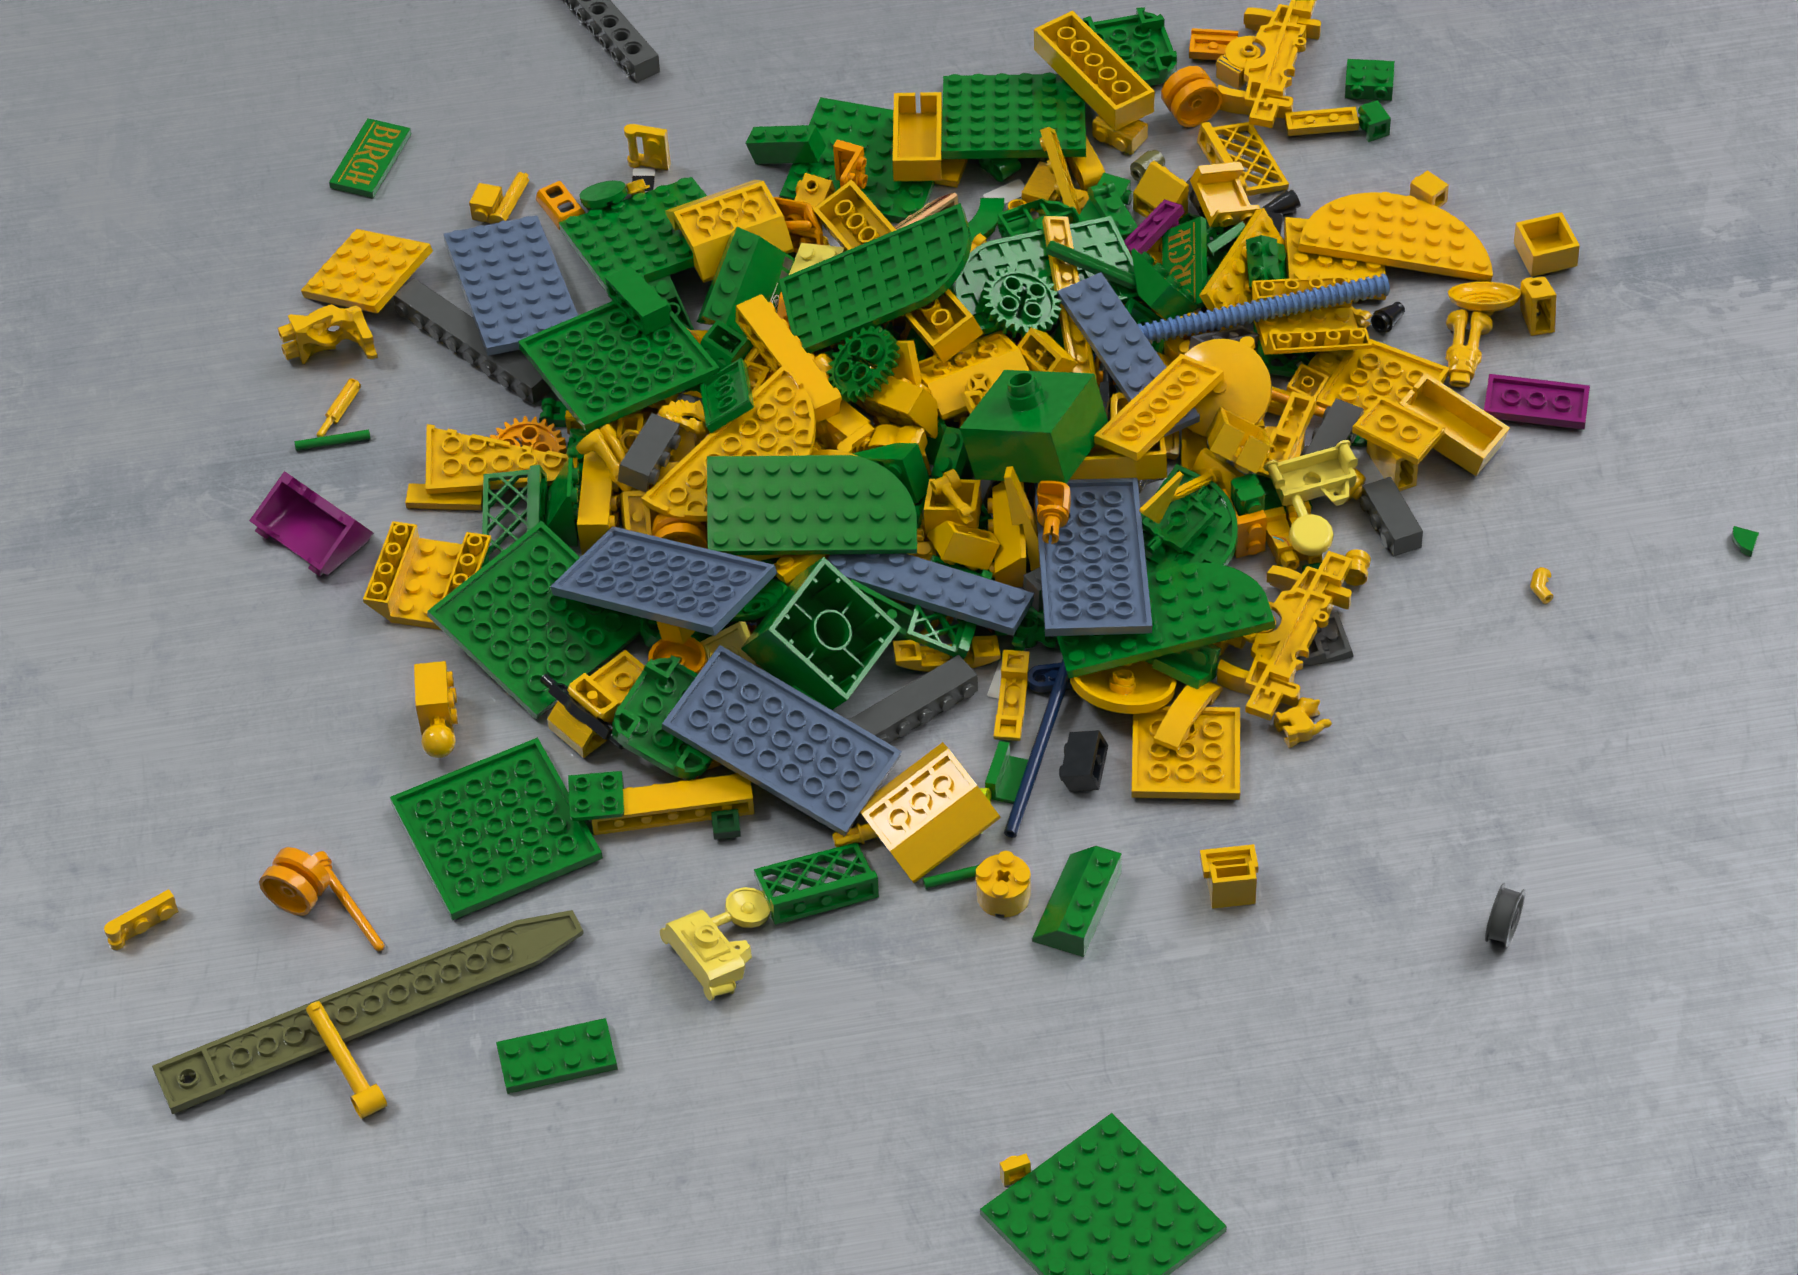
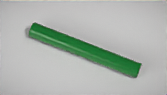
M368 429L294 441L296 451L369 440L371 437Z
M979 865L923 878L924 888L927 889L976 877V868Z

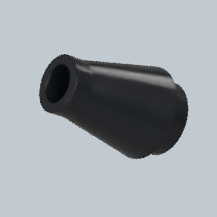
M1285 190L1267 205L1263 206L1266 212L1285 215L1296 212V209L1301 207V204L1294 190Z
M1394 302L1392 305L1376 310L1371 317L1372 327L1380 333L1389 332L1405 313V307L1400 302Z

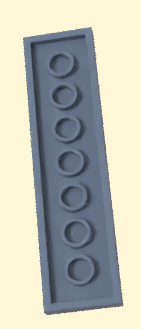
M1101 272L1057 291V298L1062 301L1061 304L1128 402L1137 396L1166 368V365ZM1195 407L1170 429L1164 437L1200 422V415Z
M830 554L827 559L850 581L853 579L881 595L913 605L918 604L923 608L1014 636L1034 602V593L909 554Z

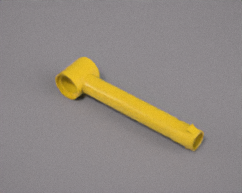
M321 1002L311 1003L306 1008V1012L354 1092L350 1099L358 1116L364 1119L387 1107V1102L381 1089L377 1084L369 1086Z

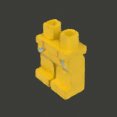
M1309 501L1303 502L1308 514L1310 515L1311 506L1309 504ZM1293 505L1286 506V512L1283 506L1265 510L1267 516L1266 542L1275 557L1277 566L1283 565V567L1296 570L1299 567V561L1307 560L1309 564L1322 562V554L1316 556L1304 555L1295 550L1291 545L1289 539L1290 528L1293 522L1299 518Z

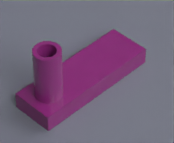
M1164 199L1124 240L1131 256L1133 248L1141 254L1144 251L1147 252L1168 229L1180 225L1178 219L1185 213L1183 206Z

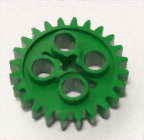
M1007 266L1005 272L998 269L996 275L991 274L989 280H986L980 296L982 299L980 305L984 306L982 312L989 314L987 321H996L995 329L1002 326L1004 328L1003 334L1012 331L1013 338L1016 337L1017 333H1020L1023 338L1030 328L1042 332L1046 330L1051 331L1053 324L1055 325L1061 312L1059 306L1062 302L1060 299H1057L1058 292L1052 291L1054 283L1046 284L1047 276L1040 279L1038 277L1039 271L1030 274L1029 267L1025 269V272L1021 271L1019 266L1016 267L1015 271H1012L1009 266ZM1025 286V295L1022 300V309L1018 319L1016 318L1017 309L1019 307L1021 299L1020 295L1022 292V287Z
M870 326L868 331L862 327L860 334L854 331L853 338L849 339L846 337V344L844 346L838 345L839 353L832 354L835 360L828 363L832 367V369L826 372L830 376L828 380L833 388L836 387L839 390L842 399L847 403L850 400L856 403L858 398L864 402L866 395L872 398L875 390L881 392L880 385L882 383L888 385L889 382L886 378L894 376L891 370L898 367V364L894 361L900 357L897 353L900 349L896 344L897 340L880 326L876 329Z

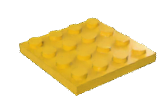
M1285 217L1284 237L1287 279L1349 276L1350 280H1355L1356 282L1359 278L1365 280L1368 276L1371 279L1373 275L1378 277L1383 273L1386 275L1385 265L1297 251L1300 235L1308 219ZM1381 294V297L1375 295L1373 299L1386 300V296L1384 294Z
M356 229L301 289L304 298L345 307L357 305L363 311L378 314L433 252V249L429 243Z
M1370 339L1371 349H1356L1346 352L1317 397L1316 403L1317 406L1327 408L1332 406L1337 398L1363 408L1364 413L1379 395L1399 404L1425 373L1444 383L1448 377L1449 367Z
M1164 706L1152 712L1133 714L1131 798L1240 800V707H1205L1191 726L1189 737L1178 752L1153 742L1154 736L1171 706Z

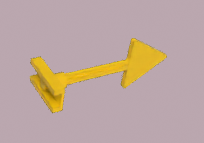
M1204 448L1200 451L1191 471L1201 476L1179 486L1184 475L1179 471L1139 509V512L1159 524L1171 502L1199 490L1202 486L1209 485L1211 481L1216 483L1221 489H1226L1231 499V480L1244 475L1227 462L1213 457V452L1208 448Z

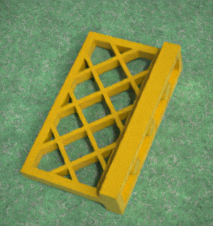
M1210 122L1201 123L1197 143L1210 164L1241 161L1242 166L1248 168V171H1243L1239 177L1246 196L1288 190L1289 183L1254 125L1244 122L1212 127ZM1248 131L1250 137L1239 134L1238 132ZM1218 135H1225L1230 138L1227 141L1219 138ZM1235 139L1245 143V145L1242 147L1232 143V141ZM1250 145L1255 148H1258L1259 153L1247 149L1248 146ZM1227 149L1238 152V156L1229 154ZM1245 155L1250 158H1253L1254 161L1252 163L1250 161L1242 159L1241 157ZM1258 161L1268 164L1269 168L1257 165ZM1255 171L1260 174H1263L1264 176L1263 178H1260L1255 175H1252L1251 172ZM1268 177H1271L1273 179L1278 180V182L1272 183L1270 181H1267L1266 179ZM1246 180L1258 184V186L1248 187Z

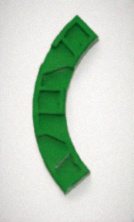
M980 198L979 209L973 219L968 222L972 241L979 233L988 239L995 232V228L998 225L997 213L1004 212V198Z

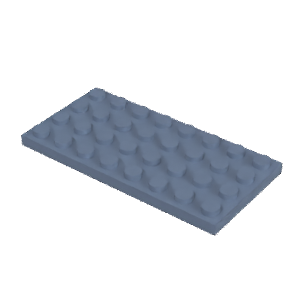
M537 215L501 221L490 225H480L464 230H454L443 234L445 245L487 356L519 350V340L578 316Z
M1137 478L1069 480L1067 482L1071 491L1069 519L1067 524L1059 529V541L1057 543L1051 544L1052 535H1049V544L1042 540L1044 527L1037 520L1045 636L1152 633V617L1141 512H1139L1140 500ZM1034 483L1036 519L1038 505L1037 488L1039 483Z
M613 526L557 579L550 588L552 594L716 636L777 574V571L773 564Z
M721 645L718 646L662 723L663 730L844 837L902 754V751Z

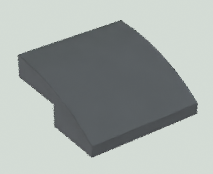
M1338 611L1330 614L1329 623L1325 628L1317 626V633L1308 648L1309 658L1298 657L1299 660L1303 661V665L1324 664L1354 657Z

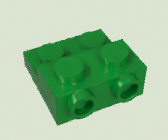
M1347 59L1345 98L1392 101L1395 61Z
M1263 235L1246 239L1250 288H1252V281L1287 279L1286 253L1283 244L1277 243L1275 238Z

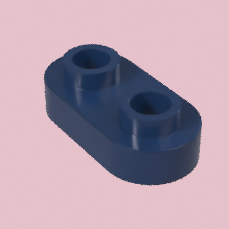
M1061 662L1032 667L1028 671L1027 677L1029 688L1039 693L1052 691ZM1070 679L1066 689L1073 688Z

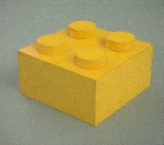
M1301 363L1287 385L1286 391H1294L1317 399L1328 382L1329 376Z

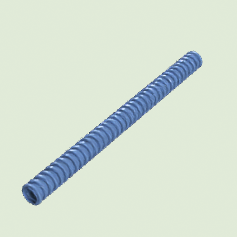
M1383 273L1380 277L1373 275L1371 279L1368 276L1365 280L1359 278L1356 282L1355 280H1350V283L1344 281L1342 285L1339 283H1335V286L1329 284L1327 288L1320 286L1318 290L1315 287L1312 288V291L1305 289L1303 293L1301 291H1297V294L1291 292L1288 296L1286 294H1282V297L1276 295L1274 299L1267 297L1266 300H1263L1261 298L1259 302L1252 300L1250 304L1248 302H1244V305L1237 303L1235 307L1233 305H1229L1228 308L1223 306L1220 310L1214 308L1213 311H1210L1208 309L1206 313L1199 311L1195 315L1193 312L1190 316L1184 314L1182 318L1176 316L1175 319L1169 317L1167 321L1160 319V322L1155 320L1152 324L1145 322L1143 326L1141 324L1137 325L1150 344H1153V341L1160 343L1162 339L1168 341V338L1174 340L1177 336L1179 338H1183L1184 335L1189 337L1191 333L1198 335L1199 332L1206 333V330L1213 332L1215 328L1217 330H1221L1222 327L1228 329L1230 325L1236 327L1237 324H1240L1242 326L1245 322L1252 324L1254 320L1256 323L1260 319L1267 321L1269 317L1270 319H1274L1275 316L1281 318L1283 314L1290 316V313L1296 315L1298 311L1305 313L1307 309L1310 312L1313 311V308L1320 310L1322 306L1328 308V305L1334 307L1337 303L1339 305H1343V302L1349 304L1351 300L1358 302L1359 299L1362 301L1366 300V297L1373 299L1375 295L1377 297H1381V294L1388 296L1390 285L1387 276Z

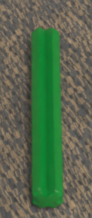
M1050 241L1047 246V255L1095 275L1101 272L1105 279L1133 290L1137 286L1134 274L1055 241Z

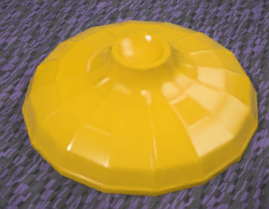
M1489 281L1463 283L1448 290V296L1456 306L1469 311H1480L1488 316L1493 315L1495 311H1501L1514 306L1522 295L1520 289L1513 285Z

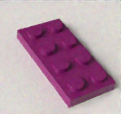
M1489 374L1484 411L1500 420L1585 429L1590 385Z

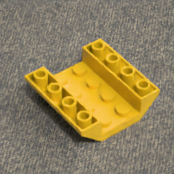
M752 180L665 210L674 230L680 229L693 252L694 267L703 283L713 280L729 237L736 227L762 237L787 254L794 251L784 216L767 185L762 180Z
M1349 276L1252 281V300L1259 302L1261 298L1263 300H1266L1267 297L1274 299L1276 295L1282 297V294L1288 296L1291 292L1297 294V291H1301L1303 293L1305 289L1312 291V288L1315 287L1318 290L1320 286L1327 288L1329 284L1335 286V283L1342 285L1344 281L1350 283ZM1353 300L1349 304L1343 302V305H1339L1337 303L1334 307L1328 305V308H1324L1322 306L1320 310L1313 308V311L1310 312L1308 309L1305 310V313L1298 311L1296 315L1290 313V316L1283 314L1281 318L1275 316L1274 319H1270L1269 317L1267 321L1260 319L1256 323L1254 320L1257 333L1260 335L1259 339L1264 354L1371 349L1372 344L1367 329L1358 328L1351 308Z
M1001 330L974 340L944 364L936 355L918 362L922 383L931 390L930 395L937 400L938 415L942 420L954 418L959 413L968 410L961 393L965 391L967 380L973 373H986L991 378L993 385L1004 370L1030 371L1020 349Z
M392 521L363 597V603L392 623L441 630L427 616V611L481 569L492 539L491 535L466 532L462 544L419 538L416 524Z
M943 742L878 790L861 811V814L913 883L917 882L1001 818L974 780Z

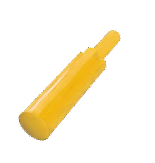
M348 379L326 412L325 416L327 418L317 432V437H323L332 423H338L361 389V384L357 380Z

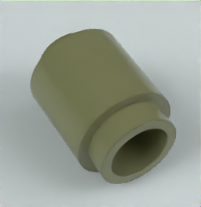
M1158 150L1147 151L1131 163V176L1140 182L1152 161H1156L1161 166L1165 165L1164 156Z

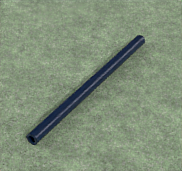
M1063 659L1004 830V834L1010 838L1017 837L1069 682Z

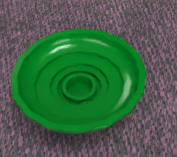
M771 579L730 622L738 623L745 621L754 623L756 620L765 617L787 589L786 584L783 581Z

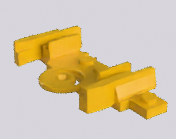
M1291 0L1289 6L1278 4L1275 12L1261 8L1246 9L1243 24H1245V28L1258 31L1257 35L1242 36L1232 40L1227 45L1225 54L1231 64L1244 69V81L1248 83L1247 90H1236L1218 84V89L1222 94V103L1219 110L1250 115L1249 124L1268 128L1273 127L1276 117L1284 119L1286 112H1293V98L1285 96V90L1292 85V77L1295 76L1294 65L1298 52L1306 50V38L1316 40L1320 38L1321 21L1311 19L1317 0ZM1254 42L1260 44L1265 49V53L1262 56L1259 47L1253 45Z
M1328 551L1319 569L1307 566L1302 574L1277 565H1272L1267 572V583L1282 590L1274 603L1269 602L1271 610L1275 611L1281 618L1280 626L1276 630L1270 629L1241 636L1253 644L1251 656L1254 658L1250 671L1231 665L1223 659H1220L1217 667L1218 684L1232 691L1251 696L1245 707L1246 713L1270 721L1280 702L1293 707L1297 706L1300 699V686L1294 683V675L1296 671L1303 669V661L1296 658L1299 656L1309 658L1308 648L1317 633V626L1325 628L1328 625L1330 612L1334 605L1343 609H1349L1352 592L1350 589L1341 587L1352 566V558Z

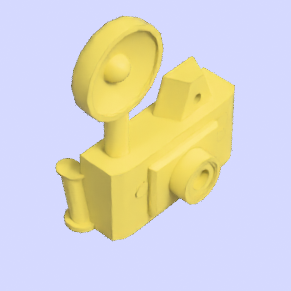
M1349 440L1340 441L1332 448L1285 461L1271 460L1263 466L1264 470L1269 472L1282 505H1293L1299 518L1291 525L1289 539L1293 548L1301 554L1316 556L1326 552L1331 547L1334 536L1332 526L1321 516L1309 515L1303 501L1325 495L1336 506L1342 505L1349 498V488L1353 487L1356 482L1357 475L1354 468L1358 465V459L1350 448L1351 443Z
M743 887L729 893L725 901L724 913L710 918L704 910H698L666 923L665 928L660 929V937L665 944L669 943L703 986L706 998L711 1001L714 1000L715 996L727 993L733 994L735 992V982L743 979L745 963L752 958L751 947L746 940L729 942L718 927L731 921L743 928L759 927L768 920L771 910L762 891Z

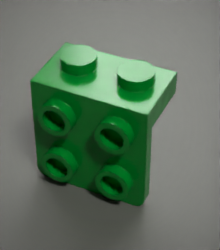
M946 426L931 475L940 478L943 476V473L954 469L960 479L972 480L973 470L971 469V463L960 429Z
M622 771L568 775L569 811L572 821L618 818L624 815L623 789L625 788Z

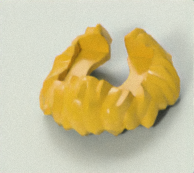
M683 399L676 402L671 401L669 405H663L658 412L661 417L680 424L679 428L685 429L686 432L695 433L699 439H705V436L709 433L705 423L703 404L700 400L694 403H689L688 400L684 401ZM683 416L696 417L701 421H697L695 418L684 419Z

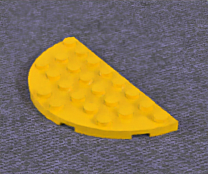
M1389 192L1352 194L1335 199L1320 207L1311 215L1303 227L1297 251L1483 282H1491L1493 277L1489 255L1473 231L1464 222L1447 211L1423 200L1416 199L1413 196Z
M782 365L752 394L754 408L703 439L641 497L643 504L654 511L672 518L707 522V456L811 455L816 437V419L811 398L804 388L802 381L786 365Z

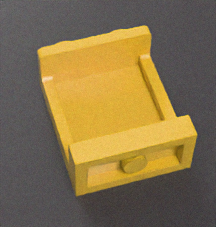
M1241 161L1198 166L1190 179L1210 227H1228L1236 225L1241 221L1247 225L1255 211L1260 209L1259 205H1250L1239 180L1244 170Z

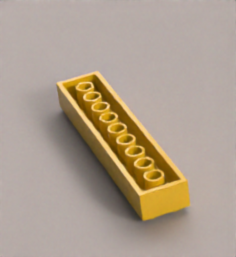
M852 179L813 208L822 225L840 246L845 247L846 250L896 230ZM950 289L928 305L902 315L943 364L983 334L973 315Z

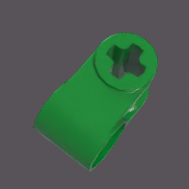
M1018 158L978 159L979 166L999 182H1002L1021 169V163Z

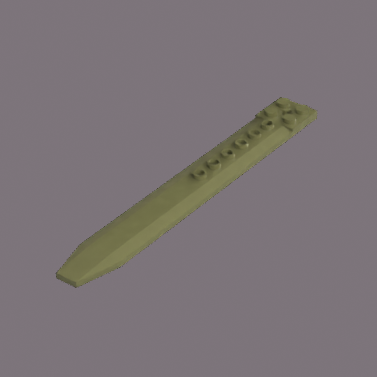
M573 910L516 920L313 1002H321L345 1043L534 967L582 936L584 932ZM313 1002L152 1065L171 1113L175 1114L225 1094V1091L328 1050L317 1028L306 1012V1008ZM190 1075L191 1078H195L191 1083H183L186 1076Z

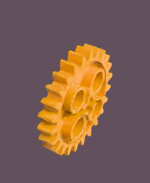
M524 416L522 422L514 418L513 425L504 422V430L497 427V435H490V438L508 441L511 445L520 446V443L516 440L518 439L522 446H531L533 450L542 452L549 450L566 454L567 451L565 438L562 437L561 430H556L555 424L548 426L546 419L538 423L536 416L531 422H528L526 416Z

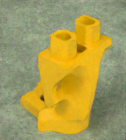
M331 304L313 311L308 316L290 314L288 315L289 324L277 327L282 343H285L281 345L286 360L299 356L302 364H305L314 353L336 349V345L344 339L358 343L367 359L378 358L374 347L373 335L364 319L361 308L357 305L349 308H338ZM331 326H339L336 331L328 330Z

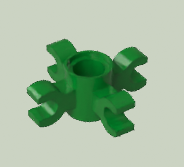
M1032 606L1014 634L1012 645H1014L1013 650L1025 651V648L1034 647L1038 641L1047 647L1053 648L1058 641L1057 638L1045 636V627L1038 626L1037 611ZM996 630L994 631V634H996V635H998V636H1006V635H1007L1006 633H1003V632H999V631H996Z

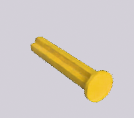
M518 172L495 213L490 215L488 219L490 224L507 221L529 182L526 172Z

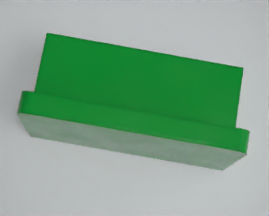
M999 741L985 780V788L990 789L991 800L1013 804L1028 759L1010 756L1009 742Z

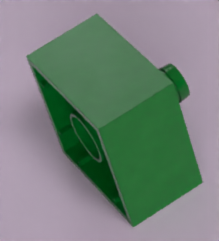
M1004 370L962 424L960 431L975 479L1004 481L1006 467L1013 466L1020 482L1040 483V481H1058L1067 484L1094 447V435L1108 423V419L1094 373Z
M822 557L794 578L741 647V650L767 673L791 687L793 685L797 686L833 710L849 699L900 630L901 626L825 557Z

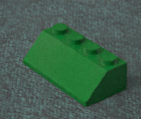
M1093 846L1070 854L1035 930L1032 942L1084 957L1122 873V853Z

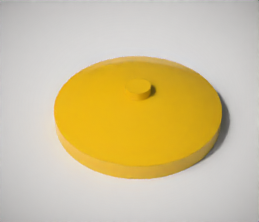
M1213 339L1194 346L1184 354L1224 371V379L1195 406L1200 415V422L1188 426L1187 428L1190 431L1207 439L1206 432L1220 407L1255 425L1262 420L1270 405L1272 383L1265 363L1253 349L1235 340Z
M1144 660L1135 662L1130 667L1123 665L1070 678L1073 689L1087 702L1108 711L1125 714L1147 713L1164 707L1173 698L1177 682L1176 679L1152 668V664Z

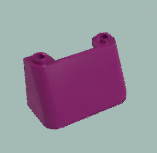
M285 471L249 520L257 526L255 532L265 539L271 536L310 563L308 569L320 577L323 573L328 576L364 546L374 534L357 520Z

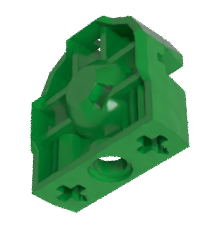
M1043 198L997 213L998 229L1002 238L1044 230L1042 223L1044 216L1068 217L1069 224L1083 222L1073 206L1069 207L1060 201H1047ZM1030 209L1038 210L1039 217L1033 220L1030 215Z

